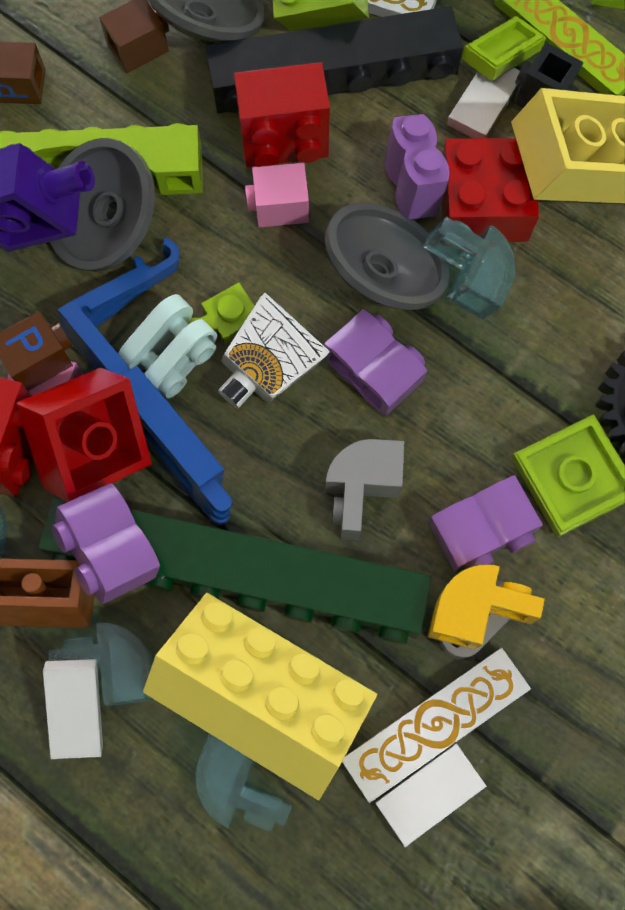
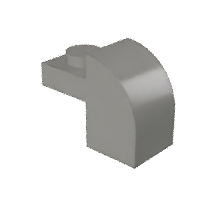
M381 439L358 441L344 448L332 461L326 477L325 493L344 494L343 497H334L332 525L342 526L341 539L359 541L362 528L363 496L399 498L403 484L405 441Z

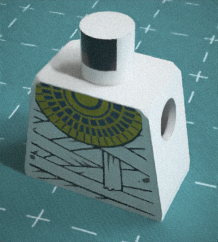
M264 293L223 355L222 363L233 374L218 389V392L228 403L237 409L253 392L269 403L316 367L330 351L270 296Z

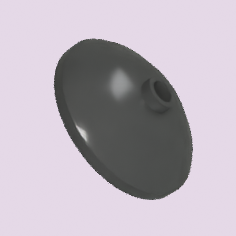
M148 0L153 9L174 28L192 38L207 42L223 43L247 39L261 29L265 17L261 0Z
M99 138L88 141L74 149L58 167L59 169L75 164L78 161H84L85 165L88 164L94 173L95 185L91 191L80 192L76 235L50 241L55 252L66 263L73 267L93 272L108 270L119 265L137 249L148 231L155 204L152 174L140 153L119 140Z
M356 203L338 210L326 228L325 246L333 266L342 279L363 297L385 307L415 310L434 304L445 292L449 283L450 270L442 249L422 226L412 219L408 220L402 213L377 204Z

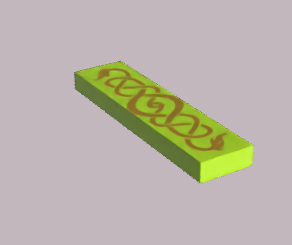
M559 0L494 1V5L508 17L518 16L546 37L545 43L548 42L584 62L578 75L600 94L618 96L625 94V54Z

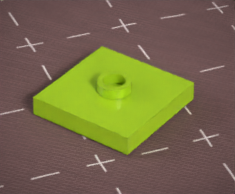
M594 414L515 452L511 457L556 538L625 504V465Z

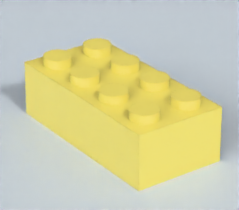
M541 88L511 121L534 200L625 203V96Z
M207 592L155 655L143 689V693L318 801L341 765L378 695Z

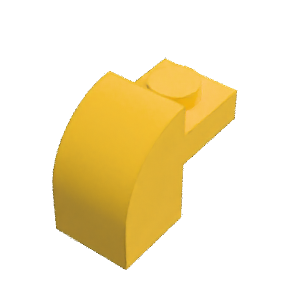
M473 566L457 574L439 595L434 607L427 637L475 650L483 645L489 614L531 625L541 618L545 598L531 595L532 589L518 583L503 582L502 587L496 586L500 566Z

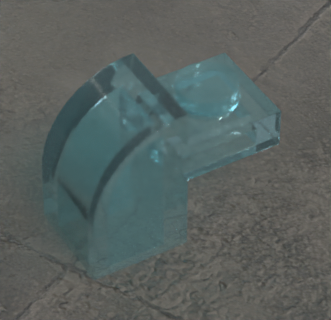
M445 217L429 232L422 247L459 268L446 298L484 319L503 306L512 286L516 269L512 248L505 236L492 225L479 235H476L466 224Z
M98 623L96 624L98 644H93L92 637L72 638L63 641V649L48 651L49 661L97 659V667L100 669L103 705L114 707L155 701L143 693L154 661V655L143 640L121 626Z
M209 733L196 769L197 793L208 814L227 828L232 825L238 808L246 811L243 819L245 822L259 828L272 831L274 823L285 826L292 803L247 786L255 761Z

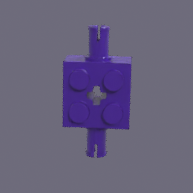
M21 143L1 148L0 247L10 252L76 235L80 192L91 191L95 185V177L91 167L88 164L85 165L84 161H78L75 164L56 169Z

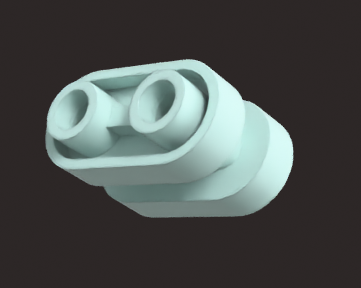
M177 294L169 296L160 302L124 343L118 353L130 369L136 365L141 371L146 369V377L162 396L166 398H171L178 394L186 385L187 379L185 377L196 365L207 361L216 350L214 343L217 339V333L203 319L188 324L193 315V308Z

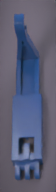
M164 238L163 254L168 256L167 259L156 266H147L143 262L142 257L134 256L135 269L58 309L61 328L68 339L94 370L103 368L130 379L148 447L198 507L200 506L215 525L223 526L229 521L232 504L231 497L222 488L221 484L223 482L224 468L137 365L130 369L97 329L98 326L146 290L178 269L179 249L172 240Z

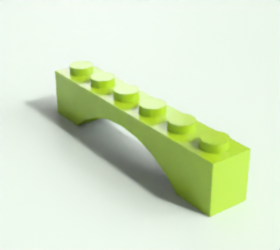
M175 123L160 127L131 125L126 128L114 129L88 127L83 130L68 131L44 129L40 132H0V149L11 144L21 143L56 169L80 145L99 138L116 139L133 147L144 158L152 174L154 190L158 194L203 193L202 146L198 125Z

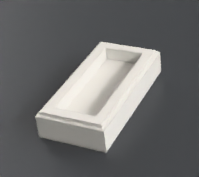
M513 68L494 81H490L480 72H477L449 115L447 125L471 138H487L519 87L515 84L520 70Z
M97 659L46 661L43 668L50 758L101 757L103 738Z
M456 743L378 799L375 804L403 846L406 847L487 786Z

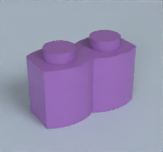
M424 114L394 117L384 157L385 171L389 179L396 185V204L400 212L408 220L437 216L449 180L448 163L443 154L436 148L437 134L435 128Z
M362 309L324 343V347L330 351L325 359L339 375L357 389L373 408L386 417L424 381L427 369L424 367L425 360L417 349L411 345L404 346L393 338V330L382 316L378 314L373 316Z
M515 475L431 516L428 522L454 573L473 566L491 565L495 562L492 554L506 547L511 554L526 548L537 541L533 533L543 526Z
M112 483L57 507L56 524L51 526L53 536L61 551L64 553L70 551L78 561L80 566L75 568L76 576L87 595L94 593L101 604H104L156 578L160 568L158 558L148 539L136 525L122 495Z

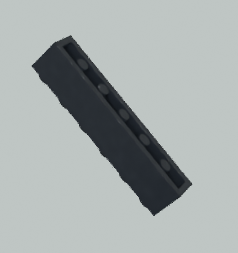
M452 6L205 45L217 113L238 112L234 73L322 62L328 95L345 92L359 93L370 88L388 85L402 86L413 81L431 78L443 79L449 75L458 74L463 51Z

